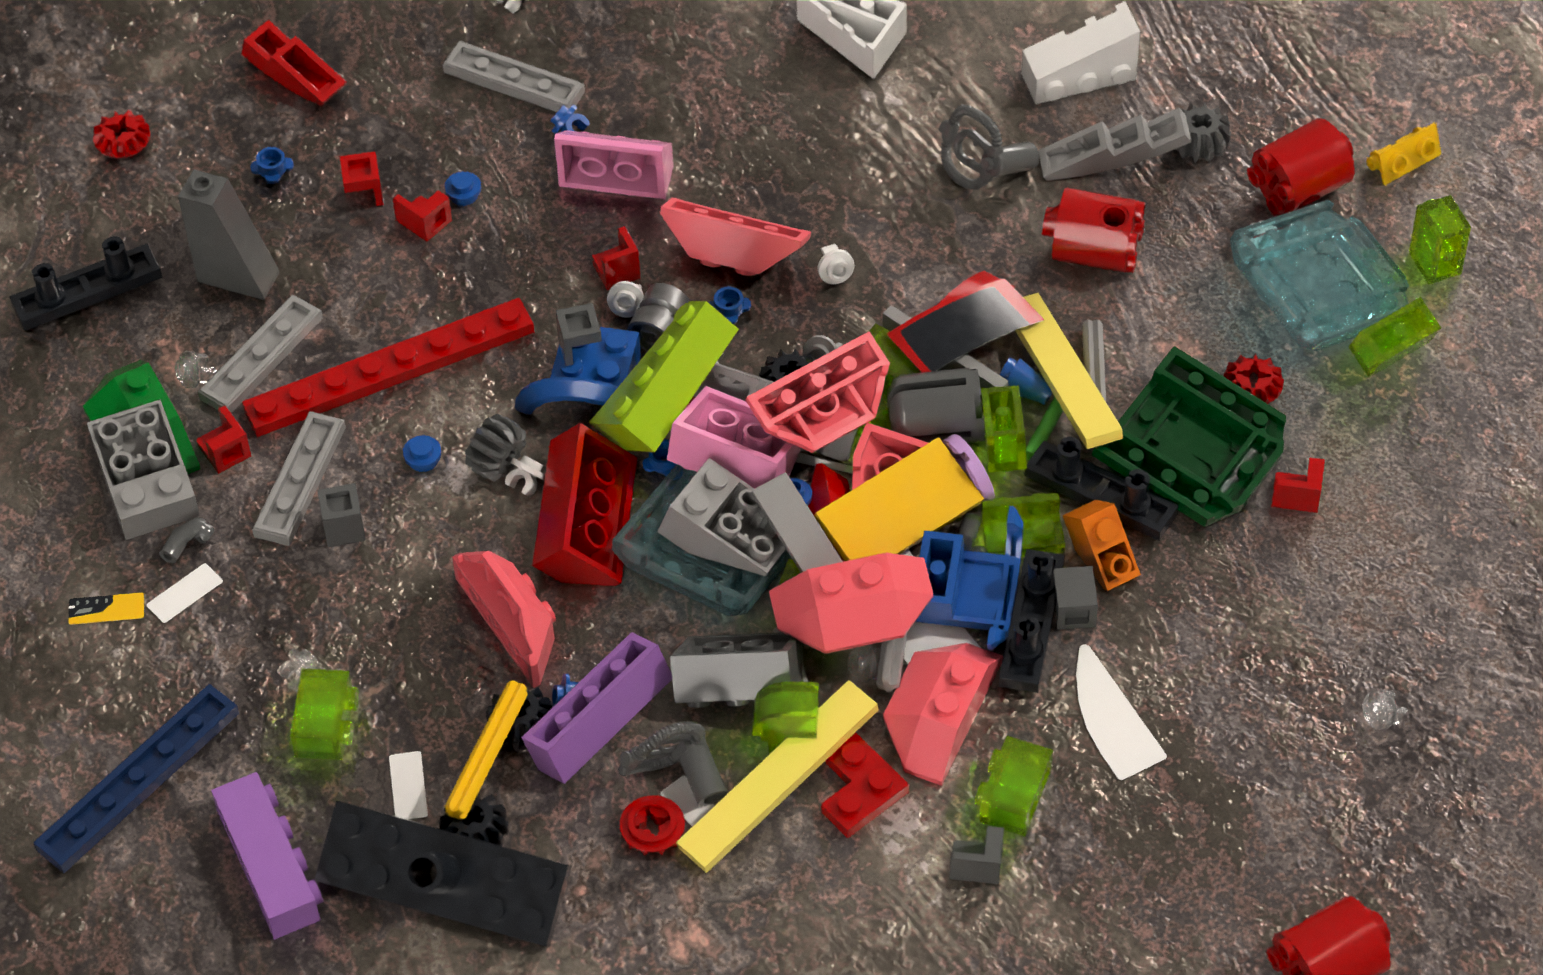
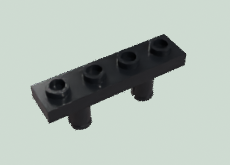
M109 237L102 242L104 260L56 278L55 270L51 264L42 263L35 266L32 274L36 286L9 296L11 305L23 330H29L163 278L161 269L148 244L146 243L126 251L123 240L120 237Z
M1074 437L1063 438L1058 446L1043 441L1026 464L1024 476L1083 505L1094 500L1113 503L1116 506L1121 523L1158 541L1161 540L1178 515V504L1149 491L1150 476L1148 473L1140 469H1134L1124 479L1080 458L1082 444Z
M1026 549L999 676V687L1038 693L1056 608L1053 571L1056 568H1064L1065 555Z

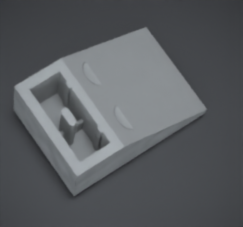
M161 399L87 422V427L125 540L199 517L196 497Z
M708 458L670 505L657 531L689 554L763 576L768 574L786 550L752 496L754 488L710 458Z

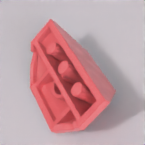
M676 198L668 200L660 209V215L689 257L699 259L701 264L709 267H720L723 265L735 268L736 273L745 276H754L767 270L800 249L811 236L810 231L779 225Z
M869 331L747 396L745 401L766 433L814 453L875 419L890 362Z
M490 551L458 553L452 556L457 582L533 689L541 685L555 640L553 623L556 621V616L546 600L541 602L535 595V586L526 573L521 575L512 562Z
M882 553L807 569L771 589L769 596L778 631L786 635L789 634L800 642L824 654L903 638L926 605L932 600L933 591L924 558Z
M969 643L914 652L901 678L900 686L896 688L883 713L884 722L905 773L942 786L1003 662L1002 655Z

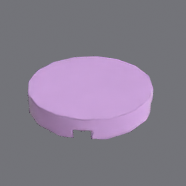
M957 434L942 441L983 496L984 500L978 506L983 507L993 501L995 498L994 488L985 468L972 448Z

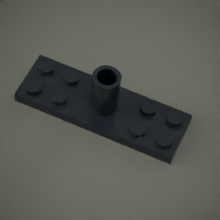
M336 800L315 881L539 945L550 946L572 865ZM435 864L437 869V875L433 882L431 878V869L432 866Z

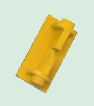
M1432 123L1423 128L1416 127L1411 133L1398 139L1394 145L1389 144L1380 150L1370 152V157L1366 159V163L1372 171L1376 169L1380 171L1383 185H1387L1441 155L1437 124Z

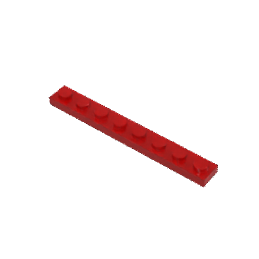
M518 297L242 401L243 410L256 437H260L305 420L309 411L321 414L535 333L534 323L521 299Z

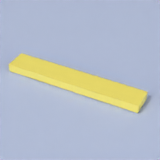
M1035 293L1024 296L1023 298L1044 320L1015 331L1086 449L1123 439L1122 427L1040 294Z
M848 680L676 842L678 848L704 872L710 871L879 710L878 704Z

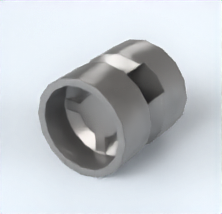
M655 283L650 285L640 303V308L637 309L627 327L628 331L639 332L640 348L648 351L672 323L677 310L683 304L690 301L688 296L669 284Z

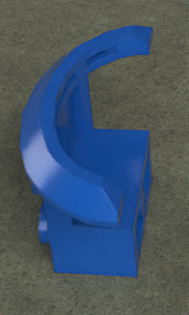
M600 327L602 341L572 347L573 365L569 366L565 365L559 344L550 378L532 382L521 389L516 396L515 409L524 414H532L537 407L556 401H579L603 406L641 360L639 332Z
M1009 506L1005 555L964 550L963 535L924 530L919 557L925 559L933 598L915 622L989 630L988 650L996 649L1007 639L1018 587L1024 523L1014 506Z

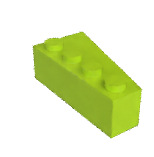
M689 301L683 304L675 313L672 323L600 408L589 424L611 442L626 451L656 452L671 430L672 423L684 411L739 329L707 301Z

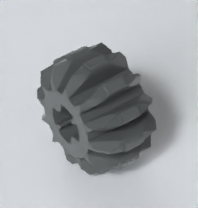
M1206 102L1202 107L1197 108L1190 103L1187 110L1181 109L1186 115L1191 143L1174 149L1179 151L1181 159L1191 156L1195 163L1199 158H1204L1210 163L1214 156L1222 157L1225 148L1228 147V143L1231 140L1228 116L1221 115L1219 107L1208 109Z
M495 414L491 418L488 417L480 428H476L475 435L470 438L471 443L465 452V464L471 467L472 471L494 482L501 477H505L509 470L515 467V465L511 464L512 459L521 457V451L526 446V431L506 416L503 417Z

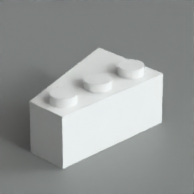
M797 0V20L874 79L906 34L907 4L898 0Z
M1125 1L1116 5L1117 11L1106 17L1096 20L1095 16L1084 20L1086 26L1068 35L1063 30L1023 50L1022 76L1035 104L1055 101L1063 97L1083 92L1087 93L1096 89L1136 80L1140 30Z

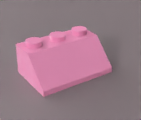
M567 130L555 134L554 143L559 187L658 199L666 198L673 170L672 143Z
M705 386L672 423L667 460L687 470L698 472L708 458H710L755 489L785 472L789 476L801 448L766 433L746 401Z

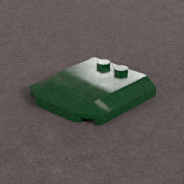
M1173 346L1154 370L1152 379L1119 419L1118 423L1122 427L1123 439L1094 447L1091 455L1125 477L1134 469L1145 471L1150 476L1149 491L1178 504V511L1200 525L1207 527L1241 512L1278 463L1284 449L1283 433L1286 415Z

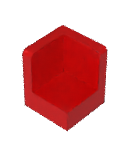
M376 151L340 156L345 193L374 189L376 205H384Z
M439 190L428 199L418 196L410 202L400 194H397L392 199L396 221L426 242L452 221L449 197Z
M625 226L618 228L619 246L592 255L593 266L606 290H610L614 284L621 281L632 282L641 279L639 250Z
M225 405L218 408L222 426L197 438L198 447L218 474L251 457L247 434Z
M1309 457L1307 476L1277 472L1275 474L1271 507L1318 513L1325 459Z

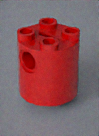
M1317 118L1258 149L1253 153L1252 166L1247 168L1248 179L1253 186L1260 188L1266 198V204L1270 213L1275 217H1279L1282 214L1290 215L1353 181L1355 174L1353 147L1350 140L1329 121L1322 118Z
M1066 187L1060 204L1056 207H1047L1043 220L1042 236L1053 237L1052 260L1123 273H1134L1138 254L1136 252L1137 242H1141L1145 220H1143L1146 202Z
M1345 896L1307 916L1300 924L1275 933L1272 939L1273 946L1266 949V955L1272 967L1277 972L1282 971L1283 975H1381L1387 972L1391 966L1389 952L1391 936L1386 922L1378 912L1365 907L1353 896Z

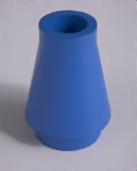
M1011 357L1007 360L999 375L1008 380V393L1045 405L1052 395V391L1045 379L1021 358L1018 361Z

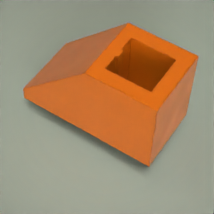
M1094 500L1062 515L1075 551L1086 566L1093 567L1094 577L1104 590L1109 591L1141 575L1115 504Z

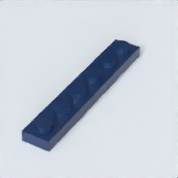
M208 684L33 842L36 851L61 872L65 873L238 716V706L212 685Z

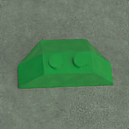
M138 360L105 374L83 405L89 421L161 399L187 474L200 470V464L179 414L149 362Z

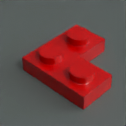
M855 732L825 761L847 785L821 803V813L848 839L909 793V784Z

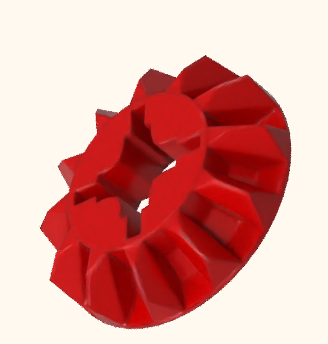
M130 110L123 115L114 111L113 117L110 118L102 116L101 123L93 126V141L96 149L103 155L112 158L133 156L143 150L150 140L149 124L145 122L142 115L134 116ZM126 128L127 132H123L116 140L115 133H119L121 129Z
M1256 353L1251 358H1245L1240 354L1237 361L1228 362L1226 371L1223 373V377L1267 404L1278 398L1283 389L1284 379L1281 367H1275L1271 357L1263 360L1259 359ZM1252 372L1258 374L1255 388L1251 387L1249 379Z
M657 795L640 797L631 802L624 809L620 817L621 837L627 842L630 850L633 848L640 850L644 856L649 852H658L663 855L664 851L671 846L677 847L676 842L685 834L684 814L675 802L666 797ZM648 815H650L651 820H654L656 825H660L658 835L656 836L651 834L649 829H646Z

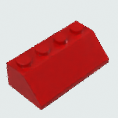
M582 423L575 425L550 440L532 566L560 583L617 586L622 582L637 457Z

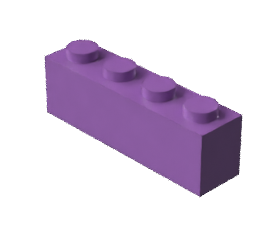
M631 632L521 737L539 771L565 784L672 680V673L657 644Z
M255 772L212 789L211 792L217 813L273 938L277 939L321 921L317 908L318 904L323 903L321 893L315 880L307 882L303 872L308 870L307 863L300 847L292 849L288 841L294 837L286 816L277 817L274 808L278 807L279 803L271 784L263 786L258 773Z

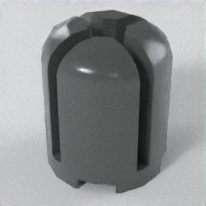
M961 368L902 374L892 380L887 390L890 430L928 443L938 437L943 441L953 434L962 437L968 445L985 441L978 370Z

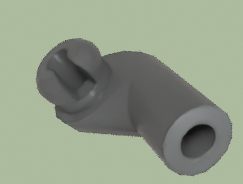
M967 513L963 516L957 534L963 535L964 550L987 553V549L984 546H975L981 519L974 513Z
M195 517L172 531L159 552L160 557L166 562L176 563L189 541L195 538L199 543H206L214 533V527L206 523V519L202 517Z

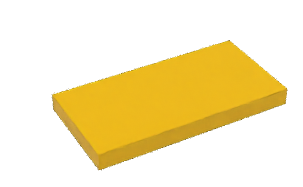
M938 437L815 513L814 517L842 559L849 561L882 553L902 554L922 541L924 530L937 532L980 505L984 498Z

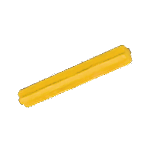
M511 680L506 684L445 804L446 814L450 817L462 820L467 816L528 695L527 687L523 683Z

